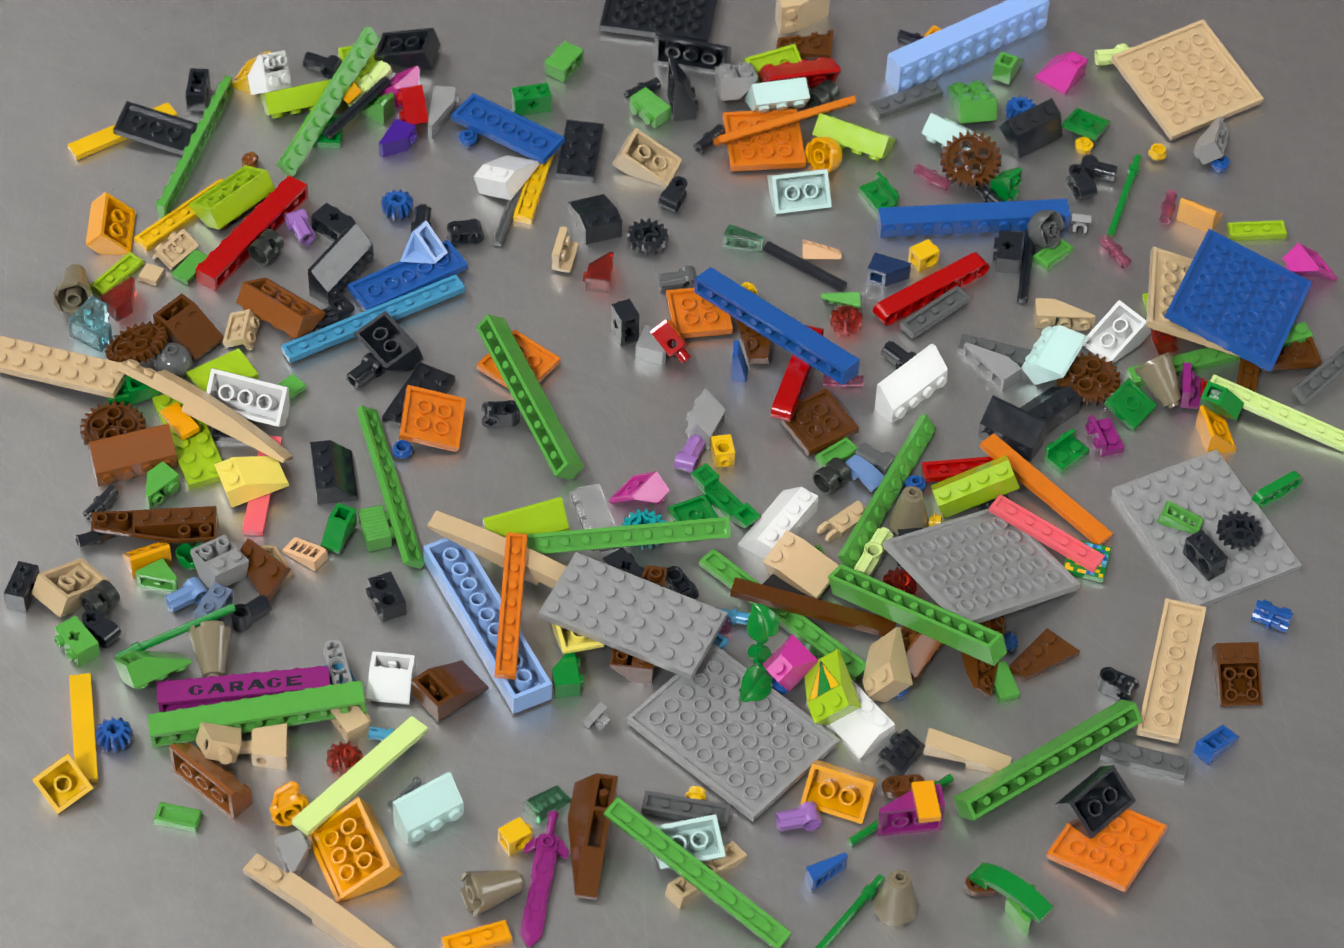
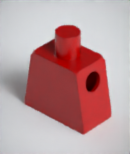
M665 319L650 331L670 357L676 356L681 364L691 358L685 349L689 346L671 320ZM674 340L677 342L675 348L672 347V342Z

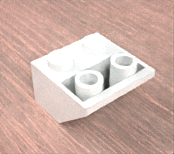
M285 50L258 55L248 74L251 95L292 87Z
M373 651L369 667L367 701L409 705L412 693L411 680L414 678L416 671L415 655Z

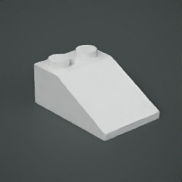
M506 155L483 164L474 175L479 194L511 200L539 166V161Z
M1119 300L1086 336L1087 339L1083 347L1094 355L1098 353L1100 359L1105 356L1106 362L1113 361V364L1141 345L1153 330L1146 327V320Z

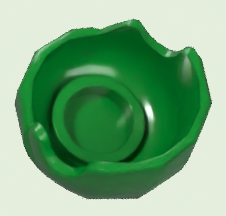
M187 542L177 547L175 551L177 560L185 570H196L190 551L200 546L199 542L196 546H191Z

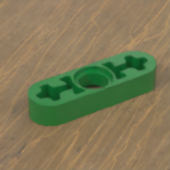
M1292 471L1259 489L1253 495L1252 500L1260 508H1263L1297 489L1302 484L1303 477L1297 471Z

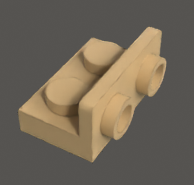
M560 226L552 252V270L570 273L579 243L570 241L571 236H568V227Z
M184 229L178 233L175 231L167 238L169 241L165 244L161 242L154 249L155 254L152 258L154 260L159 258L172 270L197 249L199 244Z
M251 309L230 313L223 339V344L226 348L243 344L248 351L253 350L260 321Z

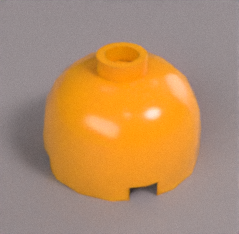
M831 137L813 138L807 144L805 150L806 161L813 167L811 170L828 169V173L836 170L842 162V149L839 143Z

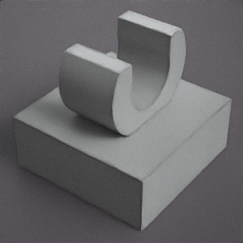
M1072 213L1070 224L1074 225L1072 232L1075 234L1076 228L1082 227L1083 235H1085L1087 227H1090L1091 216Z
M600 702L582 724L589 729L594 723L599 730H602L610 721L603 714L607 706Z

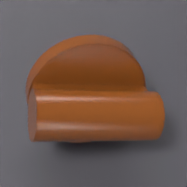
M253 151L244 154L241 160L242 167L247 165L257 168L258 155Z

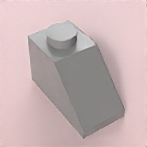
M297 830L275 839L276 849L286 873L292 871L300 876L309 860L308 850L311 849V844L308 837H304L301 830Z

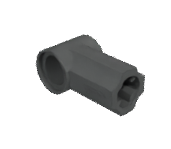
M684 266L678 272L658 274L660 290L694 288L695 277H697L695 268Z
M861 443L855 452V455L867 460L884 476L896 458L892 453H881L866 443Z

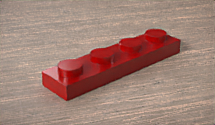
M988 456L922 462L921 469L926 483L940 482L994 459Z

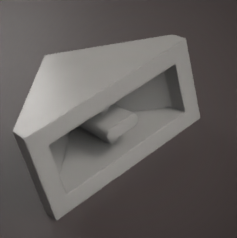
M645 325L636 344L635 359L665 365L666 352L651 334L649 325Z

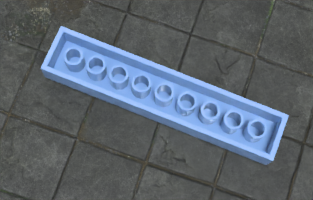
M1007 0L888 53L885 81L898 93L924 83L949 70H953L964 63H968L1017 39L1028 36L1037 30H1041L1046 27L1050 0Z
M447 538L423 546L424 563L513 714L552 699V683L521 631L519 633L516 679L494 678L501 598L475 554Z

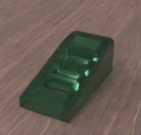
M729 224L723 234V246L763 252L764 236Z
M556 785L524 801L523 808L532 820L538 824L547 818L548 812L551 810L558 811L570 803L571 798ZM557 793L562 799L559 800L555 794Z

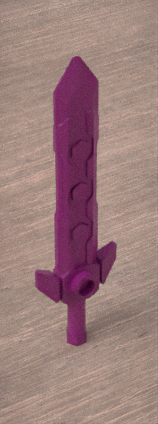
M551 810L548 812L546 833L540 834L539 837L535 836L525 844L524 854L535 852L528 897L520 929V935L527 947H531L543 934L547 912L546 907L557 853L564 859H568V848L562 839L559 840V837L554 835L556 822L559 817L557 811Z

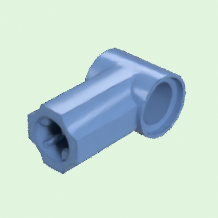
M193 577L187 580L182 588L164 596L169 610L174 613L192 603L199 605L208 590L198 577Z

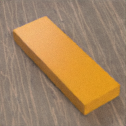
M505 919L441 937L443 948H492L512 942V936Z

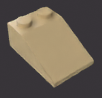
M776 0L775 21L779 33L799 32L828 16L830 0Z
M635 128L626 138L612 165L629 176L667 187L682 159Z
M787 530L763 560L769 575H776L797 590L815 599H818L830 584L828 576L839 566L803 538Z
M79 558L38 574L31 594L61 618L74 613L82 607L80 597L89 590H93L97 583L104 579L109 580L83 558Z
M896 627L870 645L862 681L865 694L871 700L886 703L913 684L900 627Z

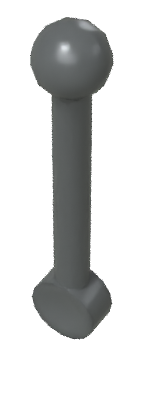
M414 777L412 783L395 800L406 795L415 785H419L421 779ZM395 800L387 803L388 809L393 810V801Z

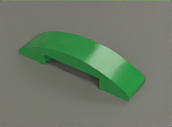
M707 463L691 473L694 482L702 493L706 495L707 499L735 524L747 528L761 518V515L748 503L743 504L719 481L720 476Z
M982 863L969 876L971 881L987 890L991 887L1020 905L1022 913L1038 923L1053 910V906L1035 888L1020 877L999 866Z

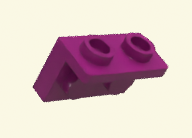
M1183 362L1180 375V408L1199 409L1200 377H1196L1195 372L1191 371V363Z
M1089 415L1085 429L1087 434L1091 436L1094 449L1098 450L1100 456L1104 457L1124 452V445L1110 417L1095 420L1093 415Z

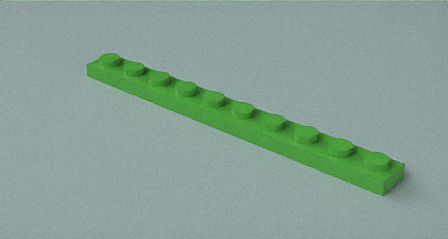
M370 26L363 29L277 163L279 169L287 177L295 175L350 86L380 42L381 38Z
M225 75L222 82L218 83L216 94L212 95L208 108H205L202 120H199L196 132L192 133L190 143L185 147L182 159L178 160L175 172H172L170 175V182L164 187L161 199L157 200L156 210H158L159 219L170 213L233 92L232 77Z
M1305 322L1292 325L1283 348L1289 347L1292 342L1297 341L1301 343L1306 341L1308 337L1312 336L1313 338V334ZM1206 347L1172 356L1176 376H1180L1183 362L1191 363V371L1195 372L1240 360V357ZM1144 364L1127 368V376L1137 386L1145 385V383L1136 374L1134 368Z
M360 406L357 409V414L403 564L421 569L425 564L378 411Z
M927 414L920 415L840 551L838 557L845 566L854 569L864 552L865 545L870 542L876 530L880 527L904 486L906 479L911 474L936 431V427Z
M729 517L528 534L527 547L540 554L722 539L730 538L731 534Z
M712 549L699 560V566L730 589H732L735 577L759 583L715 549ZM766 606L776 614L780 627L791 635L793 634L800 642L810 644L820 657L840 649L850 678L854 682L864 675L866 662L806 617Z
M619 797L604 812V816L770 947L781 948L791 936V932Z

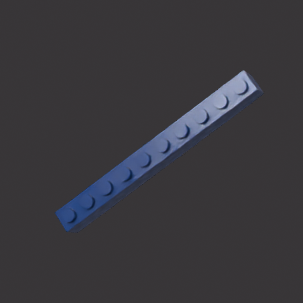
M1067 199L878 208L877 224L880 238L999 232V230L1025 231L1033 214L1040 210H1054L1061 214L1064 225L1063 229L1069 228L1071 213Z
M710 267L695 277L694 293L839 384L844 385L858 375L860 359L722 273Z

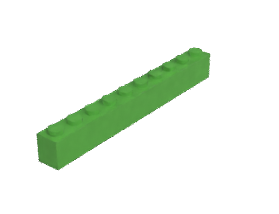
M487 314L476 326L478 333L555 477L572 480L584 468V465L505 319Z
M840 564L828 576L833 595L990 665L995 666L1007 653L1003 634L843 564Z
M350 681L325 687L307 688L293 692L287 691L281 694L243 698L237 701L149 714L148 724L152 747L156 748L173 743L196 741L201 722L241 728V734L252 732L254 728L287 724V726L335 719L330 709L340 708V712L344 714L349 712V706H359L363 713L366 714L362 681Z
M1122 699L956 795L953 797L959 816L974 821L1143 722L1136 703Z

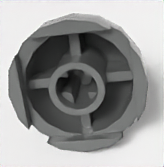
M1040 210L1036 212L1027 225L1030 240L1042 248L1056 247L1062 237L1059 234L1060 230H1063L1064 227L1061 214L1054 210Z
M171 342L164 345L165 349L159 350L160 354L154 355V370L156 372L167 370L182 379H186V372L193 369L190 351L180 343Z

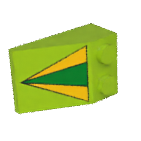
M836 649L818 659L819 661L804 676L807 705L815 724L830 725L862 707L840 649Z

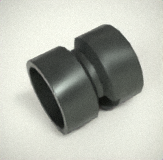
M823 80L816 88L809 91L810 99L807 105L809 108L837 101L840 98V91L837 85L831 80Z
M266 229L248 247L249 255L258 264L267 265L274 255L284 247V241L276 231Z
M834 457L825 464V467L823 466L813 473L812 480L819 491L828 495L837 489L839 485L846 482L850 478L851 473L843 460Z
M105 579L97 583L93 590H89L80 597V603L85 611L95 610L101 615L107 611V608L113 607L120 601V595L116 588Z

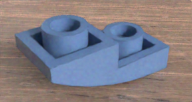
M854 455L845 462L854 481L859 478L870 492L879 487L884 475L867 460Z

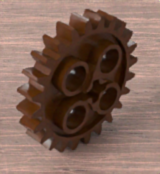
M967 130L965 136L959 132V138L953 135L952 142L947 140V147L943 146L942 152L944 153L940 154V159H942L940 160V166H943L942 173L947 172L946 179L951 178L952 184L957 181L958 187L965 184V189H968L969 185H972V188L975 189L976 184L983 188V182L989 185L990 178L994 179L996 177L995 173L999 174V167H1001L1002 163L1000 161L1002 154H998L1000 153V147H996V141L990 143V136L985 139L983 132L980 136H977V131L970 135ZM963 147H969L970 149H969V150H963L962 148H963ZM980 154H986V155H988V156H987V157H981V156H979V155H980ZM959 162V163H962L963 165H961V166H956V165H954V164ZM977 169L980 172L973 173L972 170Z
M151 321L147 324L142 322L138 326L135 323L132 328L127 327L126 331H120V335H114L115 339L109 340L110 344L106 345L105 353L108 360L115 362L132 359L139 362V365L142 361L147 363L148 358L154 359V354H160L159 350L165 349L164 345L168 344V334L162 324L157 322L153 324Z
M1081 352L1079 357L1076 356L1065 376L1056 379V386H1069L1081 397V402H1085L1086 406L1089 405V402H1092L1093 406H1096L1097 402L1103 405L1104 400H1107L1119 388L1121 378H1119L1120 372H1116L1117 366H1112L1113 361L1106 362L1105 356L1100 359L1098 353L1092 356L1091 352H1088V355L1085 356Z
M106 401L105 406L102 407L100 404H97V410L90 408L91 414L85 413V419H81L80 435L84 445H88L89 450L88 442L146 429V422L142 412L138 413L137 407L132 409L131 404L124 406V401L119 405H116V401H113L112 405H109Z

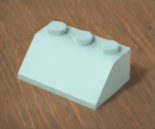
M806 77L752 84L744 98L753 112L759 111V113H764L770 109L785 110L793 106L795 108L804 107L808 103L810 95Z
M931 113L922 130V134L927 136L926 140L934 144L938 141L942 143V147H947L946 141L952 142L953 135L959 138V132L965 136L967 130L970 135H973L974 131L943 116ZM963 147L962 149H963V150H969L970 148H969V147Z
M828 169L768 175L769 194L775 214L832 207Z
M1061 325L1046 327L1041 332L1042 335L1033 345L1034 348L1025 358L1026 361L1021 368L1034 385L1063 378L1087 337Z
M450 772L393 801L394 827L407 844L421 840L428 833L437 831L443 825L456 821L464 815L463 800Z
M716 814L656 826L701 862L726 857ZM656 857L661 870L670 868Z

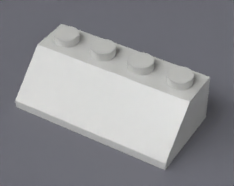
M933 343L877 384L874 410L890 423L901 419L906 412L916 408L923 399L929 398L935 390L942 388L946 384L948 369Z
M211 368L206 393L246 419L278 427L286 425L290 408L289 387Z
M803 487L783 490L762 514L761 518L757 520L740 540L738 545L765 559L786 530L798 535L817 512L818 495Z
M852 680L862 707L827 726L861 760L889 742V739L894 734L895 723Z

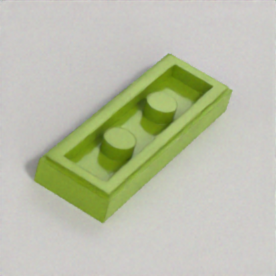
M1284 220L1227 222L1228 236L1232 241L1286 239L1287 237Z
M129 252L91 283V290L105 299L145 266L144 261Z

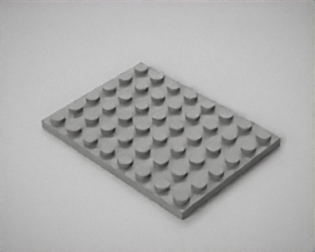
M1217 449L1112 488L1111 493L1190 604L1207 607L1301 570L1302 564L1260 507L1252 500L1249 492ZM1167 500L1204 518L1200 530H1203L1228 557L1224 573L1208 581L1183 555L1185 540L1193 534L1157 523L1161 509ZM1237 510H1239L1243 515L1245 512H1248V517L1254 515V521H1260L1259 527H1262L1260 542H1257L1256 547L1250 546V550L1242 547V551H1239L1238 547L1231 550V545L1224 546V540H1219V534H1216L1218 521L1222 519L1223 514L1228 516L1229 511L1236 514Z
M989 509L885 540L883 545L888 553L943 609L978 624L1077 591L1081 585L1038 540L989 512Z
M712 643L691 680L676 674L626 717V723L747 818L754 821L807 774L815 760L821 761L838 746L840 739L822 725L815 724L809 715L773 688L770 694L763 700L741 702L740 687L747 668Z

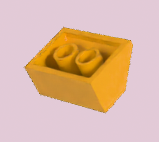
M108 192L99 196L91 202L86 246L100 255H126L131 252L136 211Z
M815 760L811 764L800 805L805 802H814L819 811L863 824L872 802L878 779Z

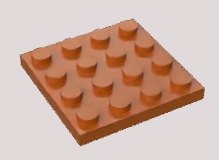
M797 109L769 110L764 113H759V111L723 112L722 119L725 134L797 113ZM799 122L726 144L731 172L806 168Z
M1126 809L1097 835L1089 839L1067 823L1047 852V859L1126 892L1167 831V825Z

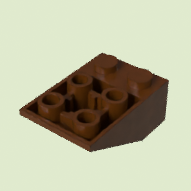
M180 294L153 314L154 322L162 324L169 338L168 341L184 345L190 351L192 359L195 361L224 339V336L196 303L184 294Z
M1258 642L1216 643L1211 647L1213 671L1220 707L1263 705Z
M463 660L429 668L411 680L412 695L438 722L489 689Z

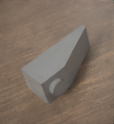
M433 87L428 121V139L434 138L449 121L451 114L455 111V107L459 106L460 96L456 95V87Z
M1222 116L1218 117L1196 142L1194 154L1203 165L1224 155L1230 131Z
M968 342L964 344L962 357L1001 392H1004L1020 381L1022 368L1008 356Z

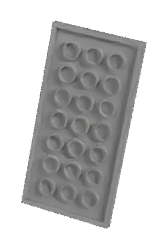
M576 552L538 612V618L691 680L726 621L727 612Z

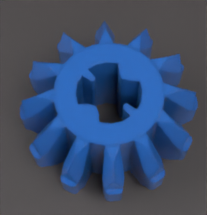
M1020 95L1018 98L1012 97L1006 104L1005 117L1010 119L1036 106V104H1034L1033 99L1028 100L1027 96L1025 98Z
M393 189L392 193L386 192L381 200V210L386 215V218L392 217L393 221L396 218H399L401 221L403 217L408 218L413 211L412 196H409L408 192H402L401 189L399 191Z
M112 716L111 720L104 719L103 724H98L95 736L100 748H105L106 752L112 749L116 753L118 749L125 751V745H131L133 731L128 721L124 722L122 717L115 720Z

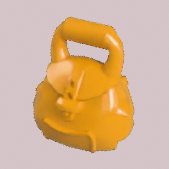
M290 781L277 788L274 792L270 811L272 821L278 826L288 827L293 825L292 819L309 805L308 797L301 793L297 782Z

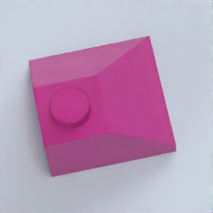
M1073 51L1057 55L1035 75L1034 79L1066 95L1085 76L1088 59Z
M415 66L397 73L390 79L391 85L378 97L392 92L394 94L395 108L401 107V104H398L396 100L398 88L419 85V67Z
M1299 242L1282 258L1287 264L1285 267L1300 276L1333 281L1338 279L1316 251Z
M657 471L633 475L609 499V502L613 504L657 505L664 501L665 495L670 490Z
M792 634L763 665L778 683L790 691L819 660Z

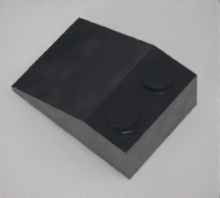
M434 28L384 32L374 54V59L408 69L418 66L420 70L432 69L441 44Z
M669 55L667 97L669 105L672 107L673 121L696 119V111H699L698 100H694L695 88L691 87L689 78L673 55Z
M605 194L568 202V207L585 245L622 237V219L616 206Z

